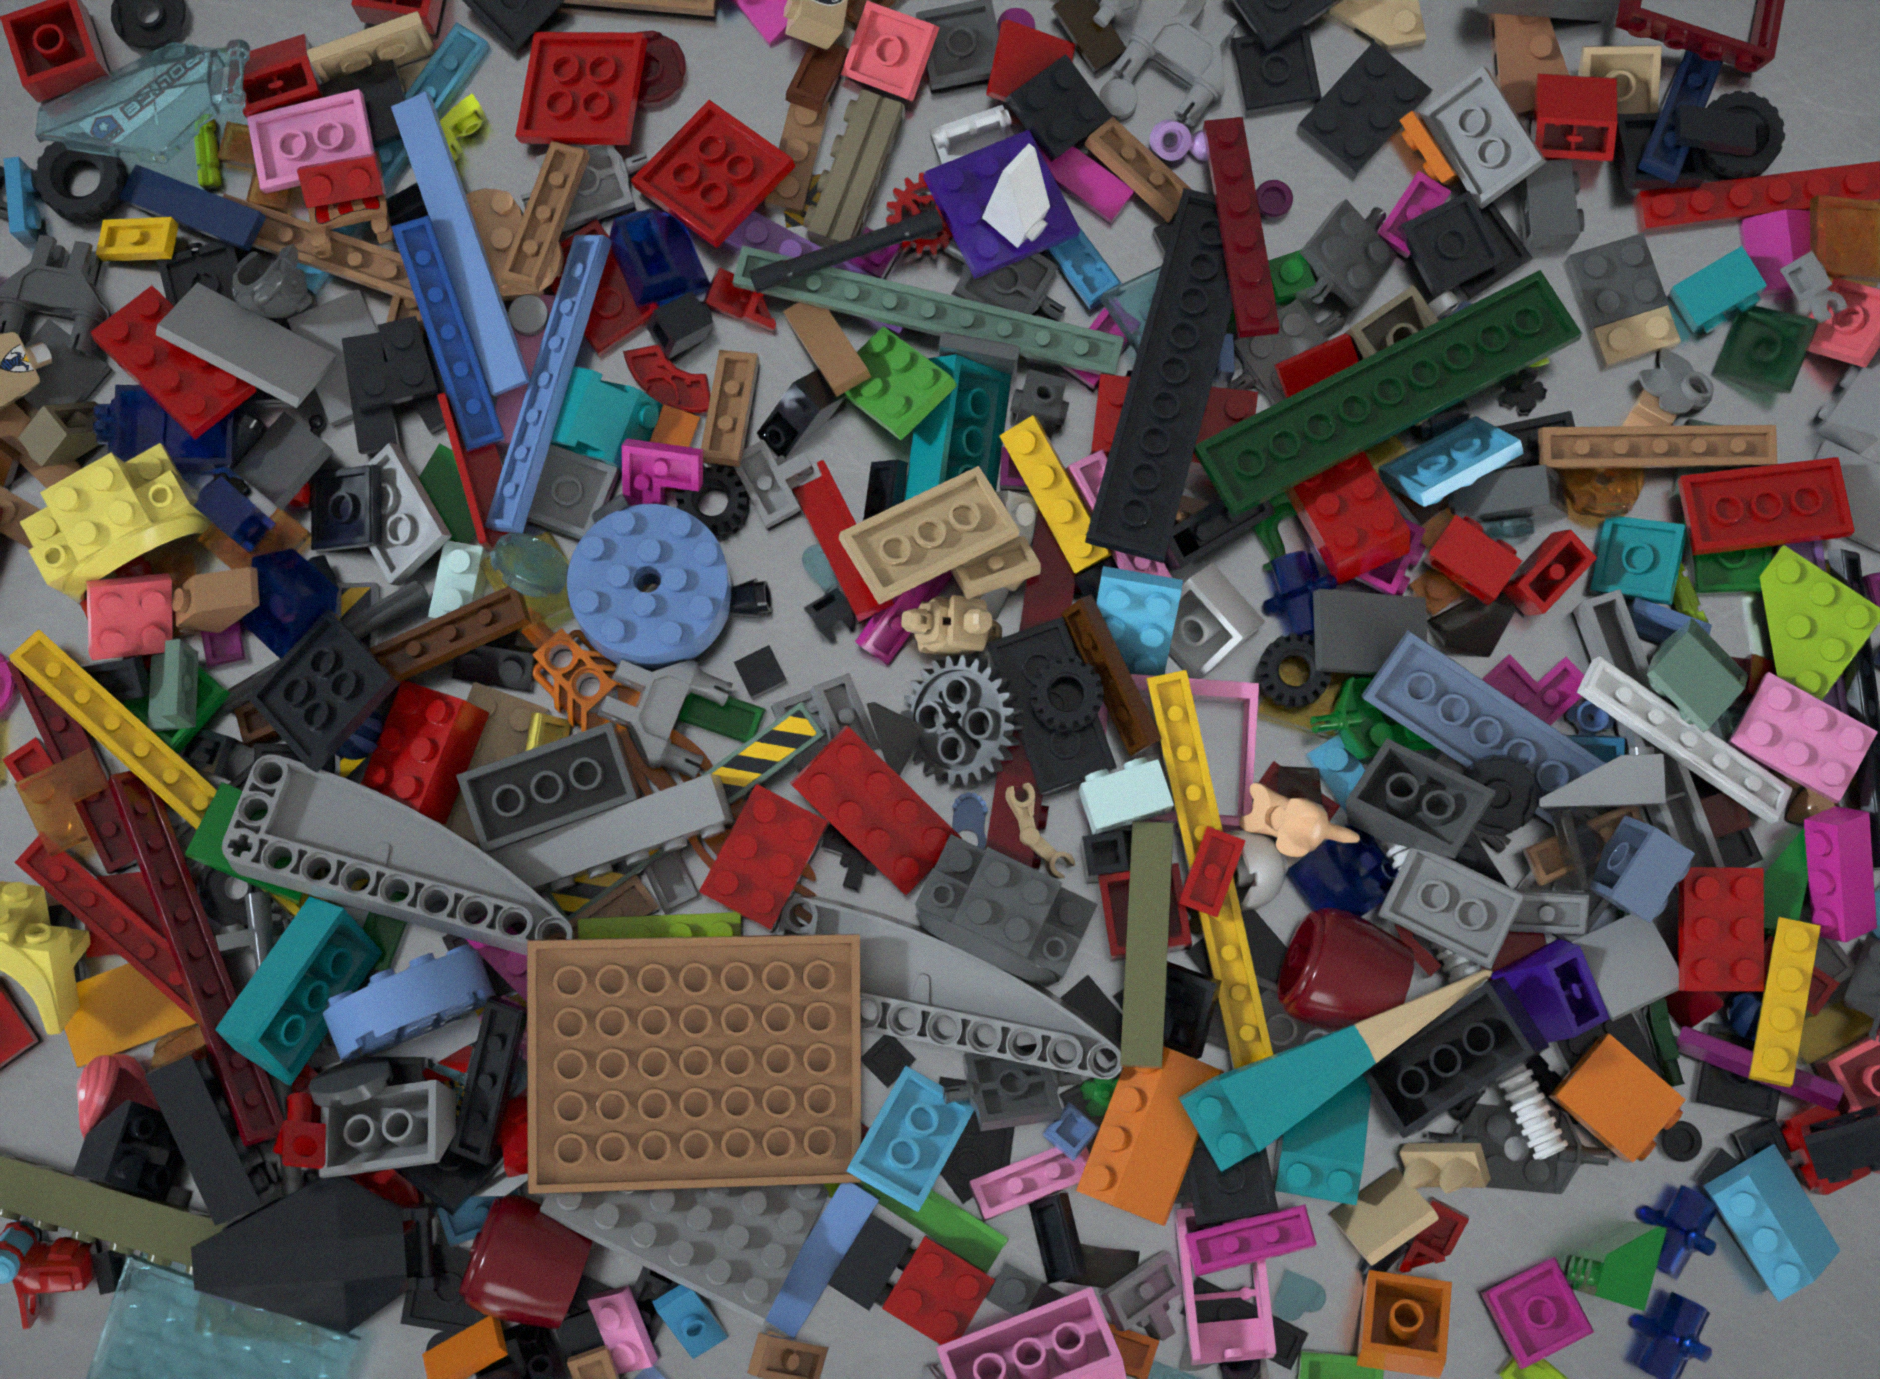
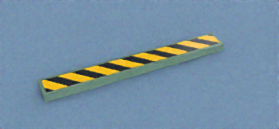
M800 702L701 776L709 773L719 775L729 805L731 806L754 789L756 784H761L825 737L826 734L805 704ZM662 847L649 852L650 859L644 862L627 866L626 861L612 865L613 872L607 875L590 879L589 875L586 874L575 878L576 885L557 892H552L551 887H549L544 892L557 911L567 921H570L667 852H664Z

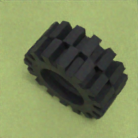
M711 463V467L706 468L703 464V485L700 490L680 489L679 492H676L677 508L700 520L709 528L716 539H721L720 535L727 534V537L733 534L732 530L736 527L739 529L743 525V518H747L749 498L745 486L737 473H732L731 469L726 466L723 469L719 468L718 464ZM712 487L723 490L728 497L725 510L715 516L702 513L697 504L699 495L705 489Z
M1290 633L1286 637L1282 635L1276 638L1273 643H1270L1263 652L1257 666V672H1259L1257 680L1259 686L1262 685L1264 689L1263 694L1273 699L1272 703L1278 706L1279 704L1286 705L1285 708L1293 709V707L1304 708L1308 704H1313L1317 701L1330 684L1331 672L1316 671L1315 642L1310 640L1311 636L1306 634L1297 636V633ZM1296 656L1306 661L1310 669V676L1306 683L1300 686H1291L1282 680L1279 666L1287 657Z

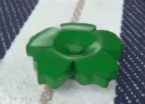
M1093 1078L1095 1083L1089 1080L1083 1081L1080 1090L1082 1098L1090 1100L1085 1107V1111L1091 1117L1096 1115L1102 1117L1105 1114V1109L1107 1111L1119 1078L1114 1081L1113 1078Z

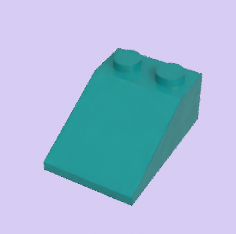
M1362 1074L1278 1138L1272 1173L1275 1191L1357 1205L1364 1164L1372 1091Z

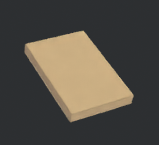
M418 11L306 51L310 63L322 82L326 83L392 59L398 67L432 55L436 52V49Z

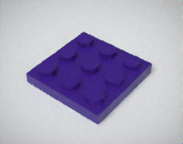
M1030 130L925 171L923 176L974 279L1078 237L1081 232ZM1028 144H1031L1036 150L1050 208L1044 218V221L1048 224L1033 242L1027 238L1017 248L985 221L982 216L1003 170Z

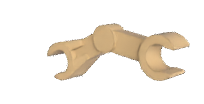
M1030 783L1023 784V789L1026 793V798L1023 802H1019L1015 798L1014 787H1008L1005 797L1015 817L1018 819L1020 841L1024 845L1029 846L1046 862V871L1050 876L1057 879L1065 878L1055 868V861L1058 858H1062L1071 867L1075 866V860L1067 852H1057L1040 836L1039 831L1036 829L1033 818L1035 804L1033 786Z

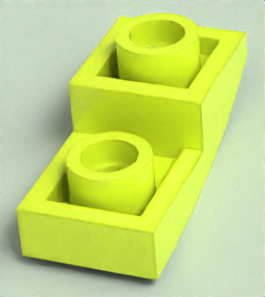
M473 94L460 101L440 120L454 162L458 158L457 155L463 152L456 138L461 135L467 136L474 133L480 128L482 121L487 119L481 105Z

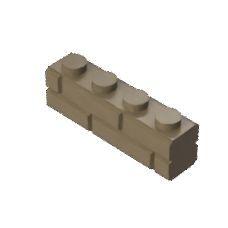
M866 90L860 91L857 101L852 99L849 101L844 115V122L848 123L844 136L836 135L830 152V156L835 158L831 170H823L817 185V192L821 193L817 206H809L804 219L803 227L808 228L807 234L810 242L827 247L860 236L905 118V105L887 97L883 98Z

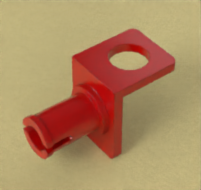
M297 1092L287 1097V1120L283 1121L273 1146V1152L275 1154H282V1164L284 1166L322 1169L326 1162V1124L312 1122L313 1099L308 1093Z

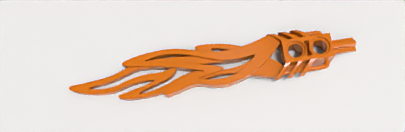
M528 608L532 623L518 630L537 649L532 654L538 662L533 667V677L554 698L555 709L560 714L562 708L568 713V723L573 728H575V722L581 727V732L611 722L597 716L595 712L599 710L606 696L612 697L617 692L619 701L634 707L636 706L641 693L611 680L617 666L599 653L589 643L581 630H573L567 634L560 628L554 633L531 608ZM578 637L591 651L582 650L574 639ZM562 649L571 651L573 657L568 666L558 668L552 664L553 655L557 651ZM543 668L554 679V687L540 673ZM590 677L598 679L600 681V688L593 696H583L580 694L579 687L584 679ZM617 724L634 777L644 795L653 794L646 777L659 791L676 786L677 783L662 767H656L655 769L647 767L631 740L627 729ZM672 729L669 736L671 744L704 756L702 764L699 765L704 772L713 767L709 758L695 743ZM679 773L683 783L693 780L689 776ZM697 773L695 778L700 777L701 774ZM742 798L730 806L736 821L747 802ZM725 829V832L720 835L703 839L716 856L721 851L732 829ZM697 836L688 838L698 856L711 869L715 861L703 848ZM807 864L802 875L808 880L815 882V873L811 866ZM797 883L794 892L801 895L817 896L799 883ZM800 905L797 906L795 915L809 924L813 915Z

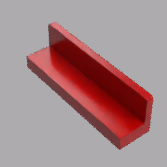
M446 393L438 394L437 397L479 544L487 552L524 542L523 534L493 531L485 526L503 468L497 443L467 452L449 397Z
M823 459L816 463L821 476L793 489L858 622L895 604L893 599L878 604L839 541L840 532L856 525V522Z

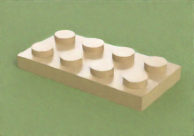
M977 466L841 531L839 541L878 604H881L1017 538L1020 530L980 467Z
M474 682L467 702L490 712L467 771L525 752L531 713L549 715L550 710ZM460 788L446 825L439 824L481 850Z

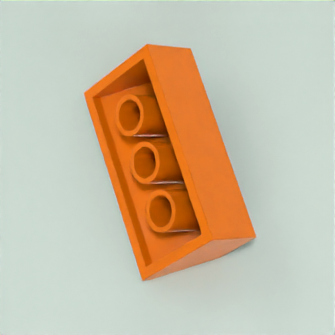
M1164 1046L1162 1069L1123 1067L1076 1191L1165 1226L1200 1136L1178 1098L1207 1080L1223 1074L1224 1071Z

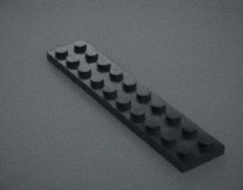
M1183 188L1085 539L1087 544L1160 563L1165 561L1192 461L1194 445L1197 442L1233 309L1214 195Z

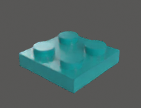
M1606 514L1590 587L1592 594L1603 595L1620 589L1624 599L1634 600L1635 597L1652 603L1672 605L1688 530L1686 525Z

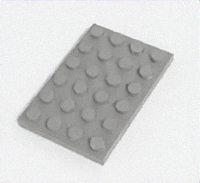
M824 1184L548 1193L541 1205L540 1212L565 1227L763 1325L829 1193Z

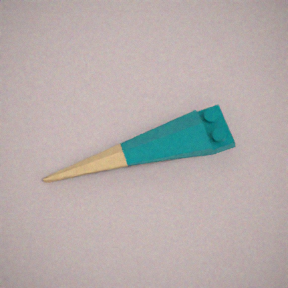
M1482 970L1353 1025L1217 1075L1178 1099L1217 1167L1222 1172L1252 1153L1263 1150L1491 977L1493 972Z

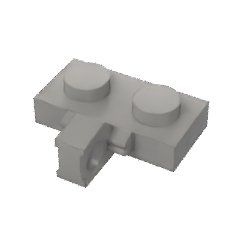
M763 439L744 449L741 466H734L767 529L802 510L792 491L800 486L797 480L814 471L811 462L804 452L789 461H786L784 455L774 459Z
M1160 1252L1099 1294L1118 1331H1126L1137 1324L1139 1328H1145L1149 1337L1165 1341L1176 1333L1166 1311L1170 1309L1168 1301L1183 1292L1182 1277L1169 1252Z

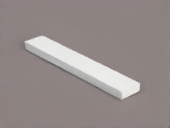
M1599 656L1592 660L1578 688V694L1770 825L1779 822L1793 790L1792 787L1707 730L1703 733L1695 724H1687L1681 718L1678 709Z

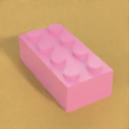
M1092 1287L936 1347L947 1379H1127L1122 1356Z

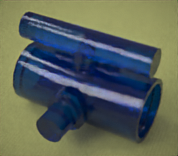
M1304 550L1273 559L1270 563L1279 590L1274 593V597L1264 601L1265 611L1270 615L1279 611L1286 613L1292 633H1297V636L1314 634L1313 592L1318 589H1335L1337 583L1334 576L1328 574L1320 577L1313 553L1307 554Z
M1680 1185L1666 1210H1655L1646 1205L1639 1214L1641 1221L1649 1225L1667 1228L1656 1268L1676 1281L1693 1253L1699 1251L1706 1256H1711L1716 1249V1242L1705 1236L1706 1230L1718 1211L1715 1208L1716 1205L1703 1195L1684 1185Z
M1670 1292L1659 1318L1652 1317L1650 1319L1638 1314L1633 1320L1632 1327L1634 1330L1643 1333L1644 1338L1648 1342L1636 1367L1658 1379H1680L1688 1360L1695 1358L1706 1363L1711 1357L1712 1349L1700 1343L1699 1337L1710 1315V1312L1707 1311L1708 1309L1677 1293Z

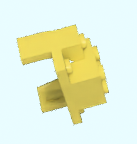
M161 443L127 462L122 461L112 452L40 492L47 507L20 521L33 546L28 551L46 584L67 595L77 604L86 598L84 596L87 591L86 581L101 580L134 558L177 538L195 533L208 535L216 526L196 489L183 480L165 446Z
M0 881V970L15 979L30 994L38 1007L47 1034H60L80 1007L73 967L91 944L89 931L70 929L64 926H51L44 886L28 885L23 882Z

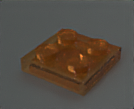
M1817 195L1810 199L1811 251H1813L1817 260L1825 267L1828 277L1880 283V202Z

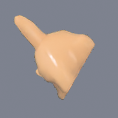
M1258 782L1250 785L1249 790L1253 797L1252 812L1240 818V827L1249 833L1277 837L1276 848L1280 853L1298 858L1315 850L1324 839L1341 843H1356L1360 840L1356 832L1329 822L1327 812L1322 805L1307 798H1287Z

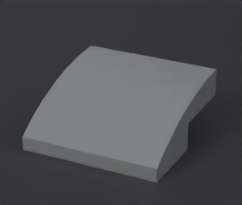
M849 673L817 684L809 691L781 700L771 706L777 720L797 704L803 702L826 734L825 737L793 759L798 773L846 725L872 750L880 746Z
M1629 914L1571 942L1581 947L1612 1021L1679 990V968L1652 921L1648 923Z

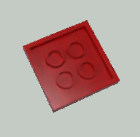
M534 32L515 134L517 140L521 144H550L551 141L562 144L630 145L648 41L643 33Z
M708 100L631 179V182L636 190L718 248L796 166L793 158L714 102Z

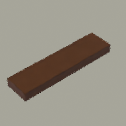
M1092 594L1080 598L1061 612V615L1084 662L1093 666L1094 671L1099 674L1103 686L1104 704L1129 755L1134 756L1156 744L1162 738Z

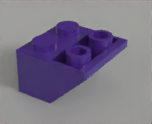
M1556 939L1497 970L1490 977L1491 980L1505 977L1547 1043L1577 1037L1610 1019L1579 945Z

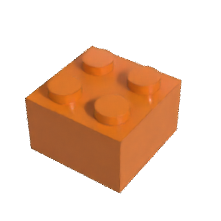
M1369 1270L1363 1290L1357 1366L1440 1378L1447 1356L1452 1282Z

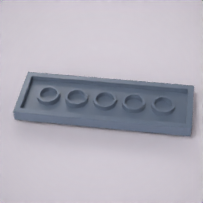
M1409 630L1406 631L1361 695L1364 700L1466 768L1477 759L1492 754L1508 755L1521 761L1534 775L1539 789V799L1606 764L1605 761ZM1538 799V807L1535 814L1563 831L1579 808L1539 809Z

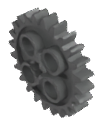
M961 655L960 658L959 656H946V661L934 660L932 661L933 669L920 670L924 681H911L910 684L916 691V694L904 695V699L911 704V710L901 711V715L909 718L910 724L902 727L901 731L911 733L912 738L907 741L905 747L917 748L918 751L912 760L914 762L926 760L923 772H936V781L949 780V785H961L962 783L964 785L977 784V779L979 781L990 780V772L1003 771L1000 760L1013 759L1007 747L1020 744L1012 736L1013 730L1023 729V725L1014 722V716L1022 713L1023 709L1012 707L1011 704L1019 694L1018 692L1006 691L1011 679H997L1001 668L999 666H989L987 668V659L974 660L973 655ZM963 684H965L967 688V695L965 699H963L961 695V689ZM936 709L939 712L940 718L938 724L934 720ZM986 715L989 719V728L987 731L985 730L983 725L984 717ZM958 740L960 741L962 747L960 756L956 751V745Z

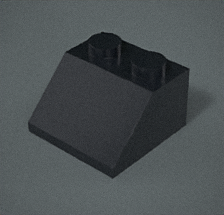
M1880 1104L1801 1126L1803 1138L1819 1180L1827 1178L1829 1183L1844 1181L1854 1176L1852 1170L1869 1166L1870 1171L1880 1170Z

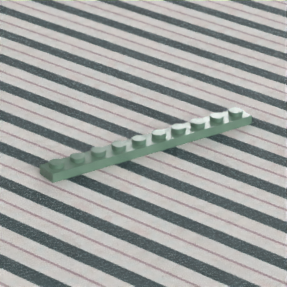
M742 245L732 282L733 286L756 292L750 277V270L780 260H789L793 257ZM831 266L795 278L787 284L760 292L936 336H941V332L945 331L1014 344L1020 347L1019 356L1098 375L1100 373L1116 374L1124 337Z

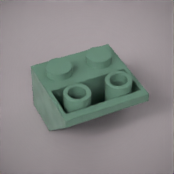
M1693 618L1656 647L1646 674L1655 692L1662 697L1667 695L1677 705L1681 718L1689 725L1695 724L1703 733L1716 722L1745 689L1748 674Z

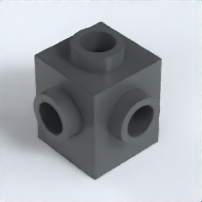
M1029 369L1023 389H1015L1010 412L1017 413L1014 426L1034 415L1038 418L1047 436L1052 438L1056 424L1064 425L1069 402L1063 401V395L1067 379Z

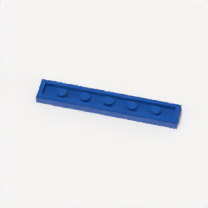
M430 215L391 226L466 451L469 452L504 441L505 437Z

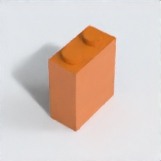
M1610 1034L1600 1035L1549 1095L1554 1102L1568 1112L1569 1115L1622 1161L1631 1163L1636 1159L1640 1162L1643 1161L1653 1151L1657 1144L1653 1140L1662 1128L1669 1130L1683 1114L1679 1108L1686 1101L1684 1097Z

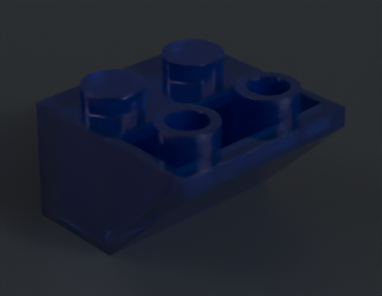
M650 208L614 218L609 239L612 241L611 248L637 308L709 287L710 282L685 225L671 214Z
M294 548L252 558L251 567L257 568L259 606L242 617V624L280 659L285 656L327 609L334 612L338 588Z
M1349 824L1346 828L1359 835L1360 840L1358 842L1341 843L1328 839L1289 867L1288 870L1318 910L1323 907H1331L1362 917L1386 899L1399 871L1398 869H1393V863L1389 861L1375 842L1374 836Z

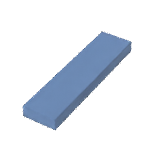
M857 1182L840 1184L805 1241L766 1318L767 1322L792 1338L796 1337L881 1197Z

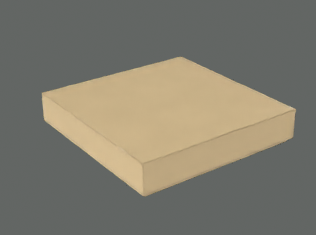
M1394 1168L1358 1194L1357 1205L1344 1203L1330 1213L1335 1224L1371 1266L1439 1219L1435 1210L1416 1189H1411L1406 1185L1403 1175L1397 1168Z

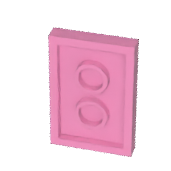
M359 89L247 116L259 185L265 194L301 186L297 169L301 166L375 153L364 95Z
M1768 672L1761 680L1727 744L1836 804L1842 799L1877 731Z

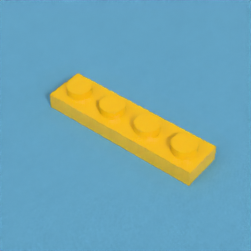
M1032 415L999 435L1074 573L1080 574L1111 556L1110 549L1085 543L1092 516L1038 418Z
M1781 917L1777 919L1748 1079L1789 1088L1793 1085L1820 925Z

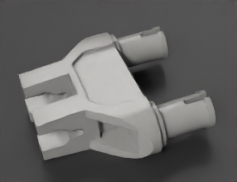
M1188 0L1176 16L1153 20L1135 27L1128 35L1130 45L1116 64L1111 67V72L1118 79L1123 73V79L1131 83L1148 58H1153L1190 83L1193 88L1174 111L1175 116L1181 122L1186 116L1188 119L1185 124L1190 127L1195 126L1196 121L1211 101L1220 100L1224 95L1225 86L1221 52L1235 34L1234 28L1237 25L1236 20L1224 13L1208 36L1193 28L1205 11L1203 7L1206 4V0Z
M621 660L611 680L640 692L639 699L634 707L606 696L601 703L597 716L627 729L640 757L647 767L655 769L656 767L660 768L662 765L689 776L691 779H695L700 769L698 766L702 764L704 756L671 744L669 736L686 695L692 692L723 707L729 696L727 693L731 691L733 683L700 671L701 666L694 660L683 661L653 672Z

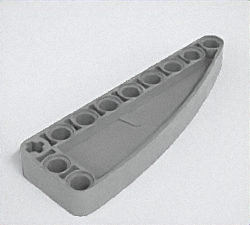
M265 755L259 758L252 766L222 842L223 854L236 873L526 956L527 940L547 939L555 933L564 934L566 939H575L570 923L531 887L479 848L414 809L349 779L322 769L316 773L307 768L304 763L282 756ZM271 774H282V777L276 783L265 784V780ZM261 809L268 810L263 819L258 821L250 820L254 812ZM280 858H292L291 863L286 868H274L275 863ZM318 869H331L330 874L322 880L312 879ZM362 878L370 880L369 885L364 890H351L355 881ZM400 889L409 891L408 896L403 901H390V897L395 891ZM444 900L448 902V906L442 912H429V907L435 901ZM483 911L487 913L486 919L479 924L467 922L469 916L474 912ZM522 922L527 925L525 931L519 935L506 933L508 927L513 923Z
M814 895L796 897L784 906L778 935L860 934V1001L868 999L877 1008L874 1020L865 1019L860 1014V1030L1098 1079H1111L1116 1077L1123 1069L1120 1066L1121 1043L1079 1010L1041 985L989 964L936 937L921 926L877 911ZM800 903L808 905L812 910L813 918L808 925L800 923L796 918L795 910ZM907 1007L915 1013L916 1024L913 1028L904 1027L899 1022L898 1012L900 1008ZM947 1015L955 1021V1035L946 1036L939 1031L937 1021L940 1016ZM989 1024L995 1029V1043L985 1044L979 1040L977 1036L978 1025ZM1028 1032L1035 1037L1037 1042L1035 1051L1024 1052L1018 1047V1033ZM1061 1040L1072 1042L1077 1049L1076 1058L1073 1060L1062 1059L1056 1051L1057 1043ZM1102 1048L1112 1050L1117 1056L1116 1067L1111 1069L1101 1067L1096 1059L1097 1051Z

